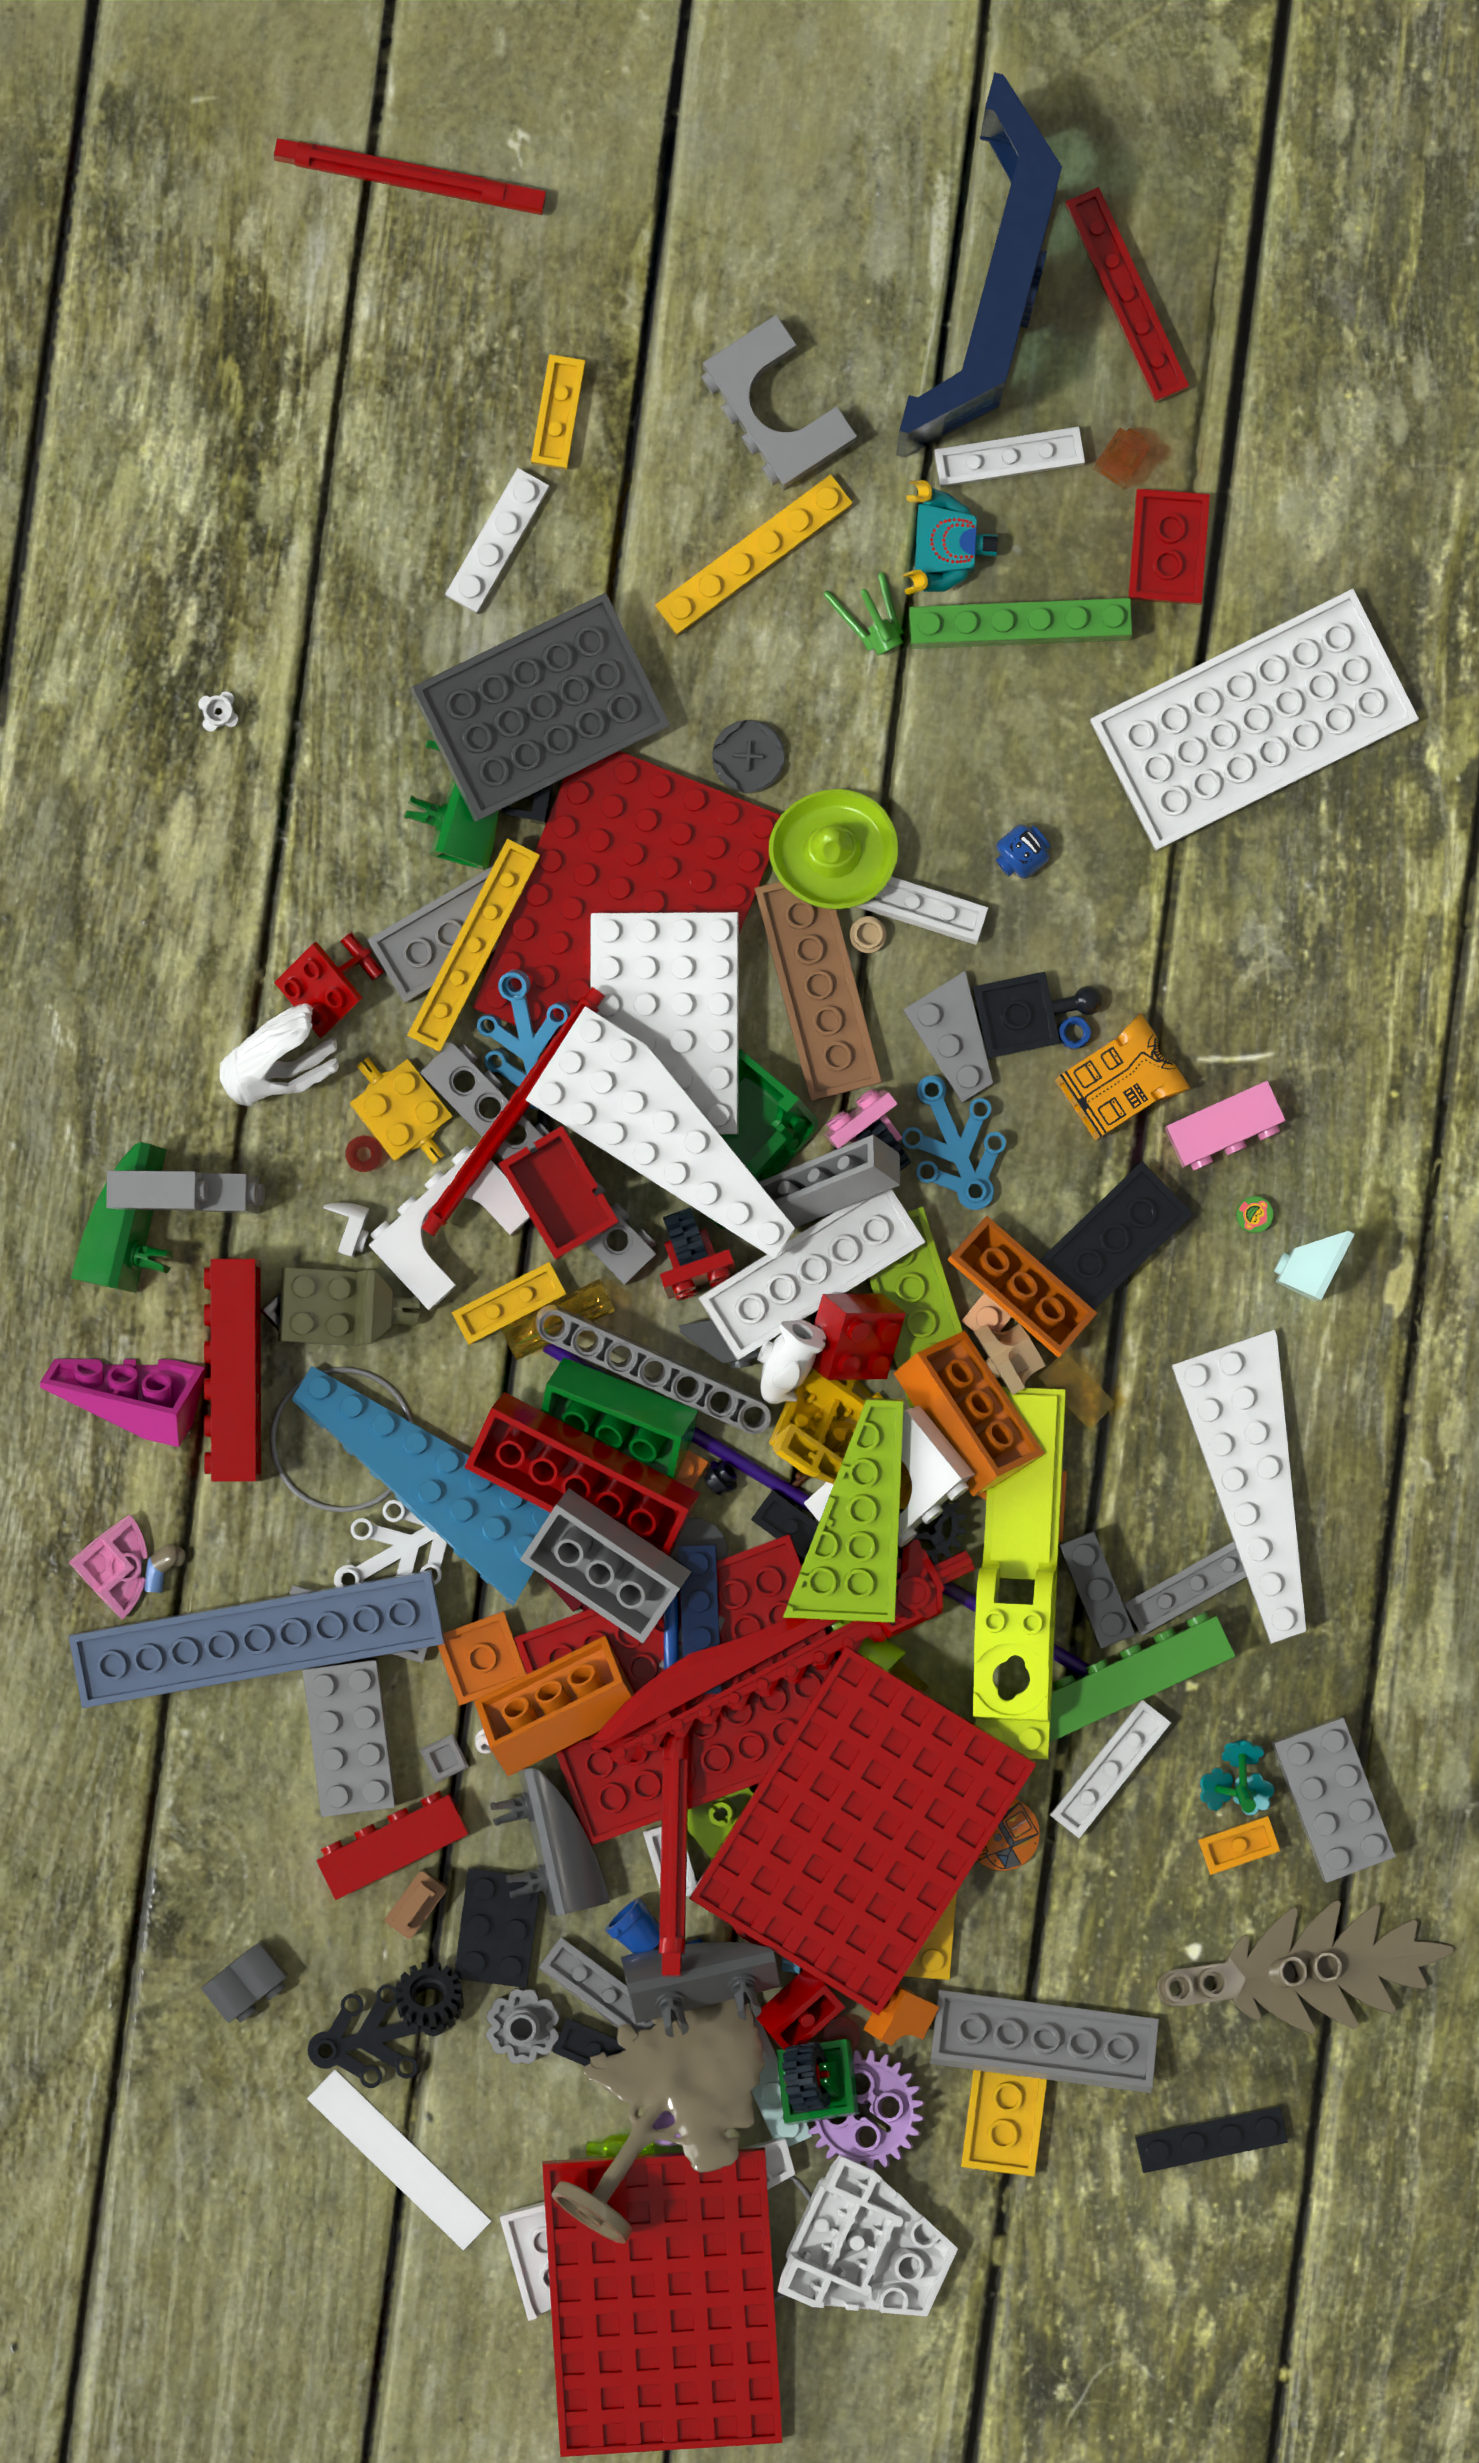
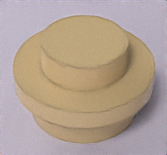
M866 916L859 918L853 923L850 929V941L858 951L874 953L885 943L886 929L877 918Z

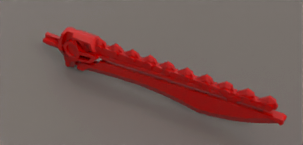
M914 1539L902 1550L901 1559L898 1558L897 1573L899 1575L896 1585L895 1623L852 1621L671 1718L669 1711L839 1620L787 1618L741 1638L690 1653L662 1671L629 1698L597 1733L590 1743V1748L592 1750H599L655 1719L658 1726L609 1753L610 1758L617 1765H628L638 1746L646 1749V1751H657L667 1732L674 1735V1738L686 1737L696 1718L702 1721L703 1724H714L724 1705L731 1708V1710H743L753 1691L760 1694L759 1697L771 1696L780 1678L787 1680L788 1683H799L809 1664L816 1667V1670L828 1669L836 1651L842 1652L846 1645L858 1652L866 1637L873 1640V1643L884 1642L886 1637L891 1638L943 1613L942 1592L945 1589L943 1585L974 1571L973 1562L967 1551L964 1550L933 1565L926 1551L921 1548L920 1541Z

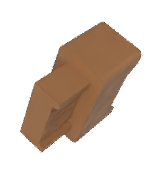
M420 1870L389 1912L385 1922L407 1939L413 1938L447 1891V1885L427 1870Z

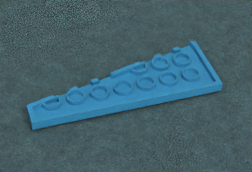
M311 1366L294 1394L292 1401L322 1429L328 1430L351 1456L354 1455L370 1470L369 1473L375 1479H380L395 1493V1497L432 1532L435 1531L454 1549L453 1552L459 1558H464L481 1574L480 1577L487 1584L490 1583L506 1598V1602L514 1606L534 1571L533 1568L520 1559L550 1515V1512L465 1469L464 1467L469 1455Z

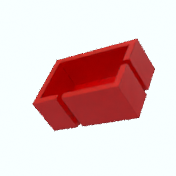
M563 1126L533 1142L538 1149L536 1153L532 1154L529 1148L525 1147L498 1163L556 1261L620 1223L602 1193L597 1196L594 1195L593 1192L599 1189Z

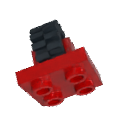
M690 1207L663 1217L671 1239L665 1242L664 1245L673 1269L659 1275L668 1299L676 1297L677 1301L691 1298L698 1294L696 1289L709 1284L713 1289L737 1274L730 1250L728 1249L717 1254L714 1253L706 1228L698 1230Z

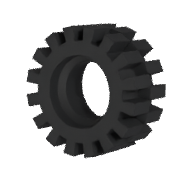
M428 1961L421 1962L422 1969L418 1970L416 1965L409 1967L410 1975L403 1972L400 1976L401 1982L397 1981V1993H395L398 2014L400 2018L403 2017V2023L407 2027L412 2024L413 2031L419 2033L421 2027H424L425 2034H431V2028L434 2027L437 2028L438 2033L444 2032L443 2024L446 2023L451 2028L455 2025L454 2017L459 2020L462 2015L461 2009L464 2008L462 1986L456 1973L452 1975V1969L447 1965L442 1971L441 1963L434 1962L433 1968L428 1967ZM427 1989L439 1990L444 1995L442 2002L431 2007L420 2006L415 1999L417 1994Z

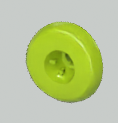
M830 789L807 795L793 803L783 812L770 836L769 857L773 870L780 882L797 898L818 908L830 910L847 909L871 900L886 886L897 863L898 839L889 816L873 799L851 790Z

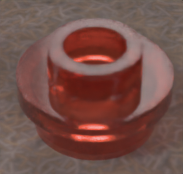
M362 1135L355 1137L348 1143L345 1157L347 1163L354 1170L369 1172L380 1164L382 1149L374 1138ZM362 1147H367L371 1151V1156L367 1161H361L357 1157V1152Z

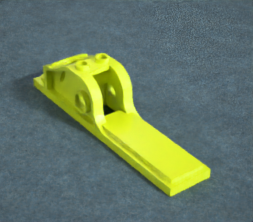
M1002 1387L1045 1454L1000 1484L987 1490L982 1568L979 1569L976 1596L973 1717L976 1718V1726L1028 1758L1049 1760L1066 1390L1024 1388L1012 1395L1007 1387ZM1000 1580L1035 1581L1033 1605L997 1603V1594H1000ZM1011 1656H1020L1023 1658L1025 1668L1029 1672L1030 1683L1023 1692L1016 1694L1013 1699L1004 1700L999 1696L998 1688L994 1684V1670Z

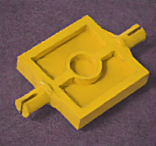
M369 1057L360 1062L356 1067L359 1068L370 1083L366 1090L351 1101L349 1105L393 1162H396L407 1152L419 1148L423 1150L433 1165L438 1162V1158L441 1160L445 1154L432 1138L436 1131L452 1119L453 1116L412 1063L406 1059L393 1070L381 1074Z

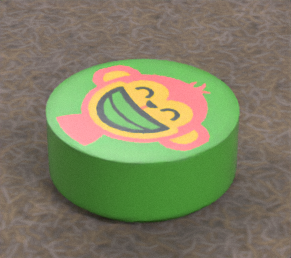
M1248 1197L1236 1209V1221L1240 1228L1248 1233H1260L1266 1230L1273 1220V1209L1269 1202L1262 1197Z

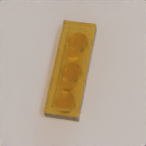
M600 1279L548 1304L560 1306L593 1322L615 1311ZM540 1309L501 1328L516 1360L551 1344L541 1337L536 1327L535 1320ZM551 1315L545 1319L543 1328L548 1332H556L562 1327L563 1319L560 1316Z

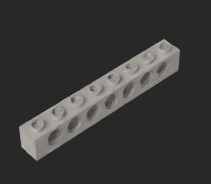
M451 1042L420 1073L483 1138L498 1115L492 1119L485 1118L480 1113V1106L486 1099H496L501 1105V1112L508 1104L506 1097L499 1091L504 1085L489 1070L484 1074L479 1071L474 1065L478 1058L464 1044L457 1048ZM469 1072L475 1077V1085L468 1092H460L455 1088V1079L460 1073ZM528 1110L525 1111L516 1124L525 1128V1140L519 1145H511L505 1139L497 1150V1153L504 1160L525 1147H528L532 1154L536 1153L538 1149L533 1142L549 1134L540 1122L534 1127L524 1117L529 1113ZM595 1180L599 1189L595 1190L593 1193L595 1196H597L600 1193L603 1194L605 1190ZM615 1202L610 1207L620 1223L587 1242L586 1245L626 1285L657 1256L652 1250L656 1242L642 1228L636 1233L626 1223L631 1218L629 1214ZM620 1230L628 1235L629 1242L624 1250L614 1251L609 1248L607 1239L613 1231Z

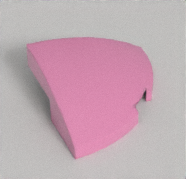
M128 1515L97 1537L69 1561V1564L121 1619H124L130 1613L144 1588L145 1578L141 1577L142 1558H147L145 1540L131 1515Z

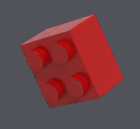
M882 1293L822 1294L814 1325L824 1331L826 1344L823 1350L816 1354L812 1368L827 1380L887 1379L906 1312Z

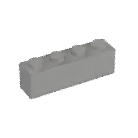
M871 1135L758 1183L796 1228L899 1186L900 1155L879 1138Z

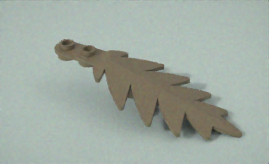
M1333 1901L1322 1910L1291 1947L1298 1909L1294 1907L1285 1912L1264 1932L1249 1954V1937L1242 1936L1231 1949L1225 1963L1165 1972L1158 1980L1157 1993L1161 2001L1171 2007L1232 1999L1233 2003L1243 2013L1254 2020H1258L1261 2018V2015L1255 2003L1256 2001L1282 2021L1312 2034L1316 2029L1299 1999V1995L1304 2001L1324 2015L1355 2029L1359 2024L1340 1988L1368 2006L1393 2014L1396 2012V2008L1380 1978L1406 1987L1425 1989L1427 1984L1419 1967L1434 1963L1453 1952V1947L1433 1942H1415L1418 1924L1416 1920H1410L1399 1925L1374 1943L1381 1909L1379 1905H1373L1360 1914L1333 1943L1341 1905L1339 1901ZM1206 1977H1211L1214 1981L1212 1990H1207L1204 1986ZM1173 1981L1179 1985L1177 1995L1171 1994L1169 1986Z

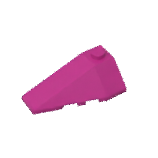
M54 1359L40 1381V1388L143 1439L179 1447L194 1422L205 1376V1367L171 1359H158V1365H136V1359H124L123 1365L102 1364L99 1359Z

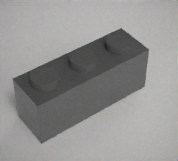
M1091 1531L1059 1544L1060 1552L1098 1647L1104 1648L1134 1636V1630L1095 1532Z

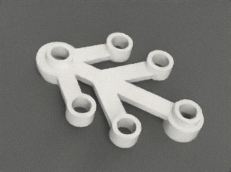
M390 1500L385 1503L383 1515L388 1521L397 1522L403 1519L425 1526L399 1500ZM393 1503L401 1508V1514L397 1518H392L387 1513L388 1506ZM359 1518L351 1525V1534L357 1540L369 1538L393 1546L357 1567L354 1565L340 1567L334 1576L336 1587L345 1586L342 1583V1576L347 1572L355 1576V1584L364 1582L365 1578L400 1559L396 1576L412 1574L419 1547L433 1540L428 1564L424 1565L420 1572L425 1571L429 1567L436 1569L438 1572V1577L434 1581V1585H436L442 1578L440 1568L447 1542L435 1531L432 1532L427 1526L411 1535L373 1525L368 1519ZM365 1522L369 1526V1532L366 1536H359L356 1533L355 1527L358 1523Z

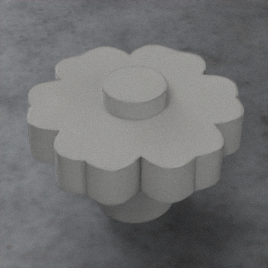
M515 1988L511 1991L509 1999L505 1997L497 1998L486 2016L488 2022L492 2025L488 2029L486 2037L491 2043L494 2052L497 2054L507 2052L509 2060L514 2064L521 2062L531 2064L535 2061L537 2053L542 2055L549 2054L559 2038V2032L554 2027L559 2021L558 2011L554 2008L551 1999L542 1998L538 2000V1994L532 1988L524 1990Z

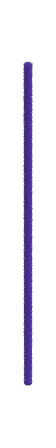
M547 1342L543 1349L544 1353L559 1362L564 1357L609 1375L578 1355ZM695 1427L692 1438L693 1443L811 1513L804 1504L811 1497L810 1495ZM898 1549V1558L901 1559L902 1551ZM952 1581L943 1585L945 1588L942 1592L943 1594L976 1613V1596ZM1054 1643V1661L1081 1677L1088 1674L1086 1667L1089 1666L1088 1663Z

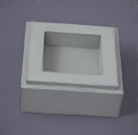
M454 1734L420 1749L435 1783L469 1767Z

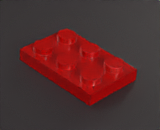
M1149 489L1136 490L1128 598L1138 601L1190 605L1202 604L1210 494Z

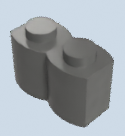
M260 1940L204 1984L201 1989L228 2023L235 2018L241 2023L257 2010L254 2006L257 2000L264 1995L270 2000L286 1987L283 1980L289 1974L262 1940Z

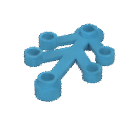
M514 969L508 971L500 978L498 989L503 998L511 1001L518 1037L504 1028L501 1019L493 1014H484L479 1018L477 1029L481 1035L492 1037L524 1061L526 1073L509 1063L508 1054L503 1049L495 1048L491 1050L484 1059L485 1066L489 1071L500 1073L519 1087L539 1059L540 1054L558 1027L563 1025L570 1016L571 1010L564 1002L554 1003L548 1008L547 1018L534 1036L526 994L530 990V979L523 971ZM512 978H518L521 981L522 988L520 990L512 986ZM554 1008H559L563 1011V1020H559L554 1016ZM485 1019L493 1021L495 1026L493 1031L485 1028ZM492 1055H498L501 1058V1066H496L492 1063ZM532 1104L529 1106V1108L540 1110Z
M937 1076L924 1077L917 1086V1096L922 1103L931 1106L946 1144L923 1135L922 1131L916 1127H909L903 1132L902 1144L907 1149H920L955 1163L961 1178L938 1170L937 1166L931 1161L921 1162L917 1166L916 1176L923 1183L933 1182L957 1192L958 1199L964 1207L971 1210L982 1209L993 1198L994 1189L988 1178L998 1154L1006 1146V1140L1001 1133H989L983 1142L985 1152L976 1171H974L969 1155L983 1120L987 1119L991 1113V1105L983 1098H977L971 1102L969 1106L970 1116L960 1138L944 1101L946 1095L944 1081ZM934 1083L938 1086L939 1093L937 1096L929 1097L926 1095L925 1086L927 1084ZM976 1103L986 1105L987 1113L984 1116L974 1114L973 1106ZM911 1131L918 1133L920 1137L919 1142L916 1145H909L905 1140L907 1133ZM996 1136L1000 1138L1002 1142L1000 1149L992 1150L988 1147V1139L990 1137ZM925 1165L931 1166L934 1169L933 1177L924 1179L920 1175L921 1167ZM976 1184L982 1188L981 1197L972 1198L969 1195L968 1189L971 1185Z

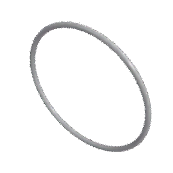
M335 1367L321 1370L325 1374L354 1373L378 1382L392 1393L402 1407L406 1419L413 1423L411 1413L403 1398L388 1382L377 1375L350 1367ZM302 1379L292 1387L279 1404L271 1427L270 1446L272 1458L283 1482L297 1497L306 1503L332 1512L358 1511L384 1500L392 1493L390 1489H387L375 1499L360 1505L347 1507L330 1506L307 1497L287 1478L277 1455L276 1430L281 1412L303 1381Z

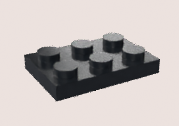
M468 1868L454 1970L459 1979L527 1988L540 1892L511 1899L509 1891L526 1884L525 1882L507 1883L506 1875H514L516 1873Z

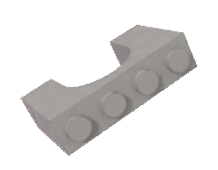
M775 315L703 362L705 373L701 375V378L711 394L718 391L725 404L721 408L730 423L733 425L738 422L745 434L741 438L750 453L754 455L758 452L765 462L761 469L772 485L779 483L781 488L785 490L857 442V436L837 406L806 427L793 432L772 430L757 419L752 411L749 399L754 383L767 370L796 352L795 342L778 316Z

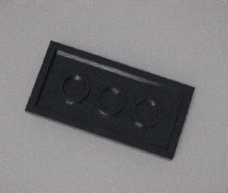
M1141 1161L1057 1242L1039 1262L1094 1310L1187 1221L1193 1213Z

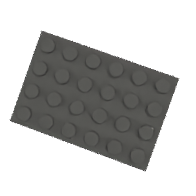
M606 593L410 688L474 821H478L670 726Z

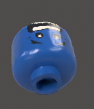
M1019 824L997 842L996 848L1000 856L995 861L1008 877L1015 873L1018 877L1027 879L1049 861L1047 850L1051 848V845L1034 825L1027 827L1026 825Z

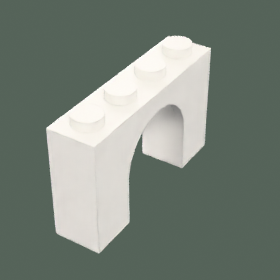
M468 1146L464 1147L451 1160L455 1164L453 1168L445 1175L441 1171L437 1172L424 1185L428 1189L427 1192L418 1200L414 1196L410 1197L397 1210L401 1216L391 1225L384 1221L370 1235L374 1239L369 1244L372 1250L429 1311L451 1293L457 1285L429 1256L424 1245L423 1229L421 1226L428 1217V1211L433 1208L445 1189L451 1184L455 1175L475 1147L472 1150ZM490 1160L475 1183L469 1188L464 1198L481 1204L512 1236L531 1218L506 1176Z
M920 1405L905 1410L903 1415L902 1461L911 1476L912 1494L906 1509L899 1515V1547H903L917 1535L914 1529L920 1523L928 1524L943 1512L940 1505L948 1498L953 1501L961 1496L969 1488L966 1482L975 1475ZM826 1482L804 1502L818 1521H820L834 1484Z

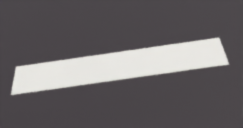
M336 2070L307 2098L462 2250L491 2222L475 2204Z

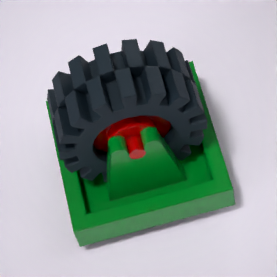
M842 2039L823 2043L812 2042L788 2046L785 2048V2051L783 2049L776 2050L784 2124L794 2125L859 2114L850 2040Z

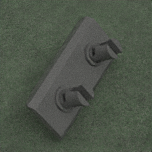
M534 1768L520 1770L519 1776L523 1790L522 1797L490 1803L491 1810H510L509 1813L493 1819L495 1826L527 1818L532 1831L539 1864L538 1869L506 1875L507 1883H526L524 1886L509 1891L511 1899L543 1891L549 1915L555 1916L610 1903L594 1850L570 1805L540 1770Z
M740 1942L686 1944L685 1954L682 1955L681 1977L662 1976V1954H659V1949L621 1956L636 2024L662 2017L665 2033L669 2037H674V2021L677 2022L682 2035L686 2034L689 2030L684 2011L735 1999L739 2018L746 2020V2004H749L756 2018L762 2010L756 1993L780 1987L774 1951L769 1947Z

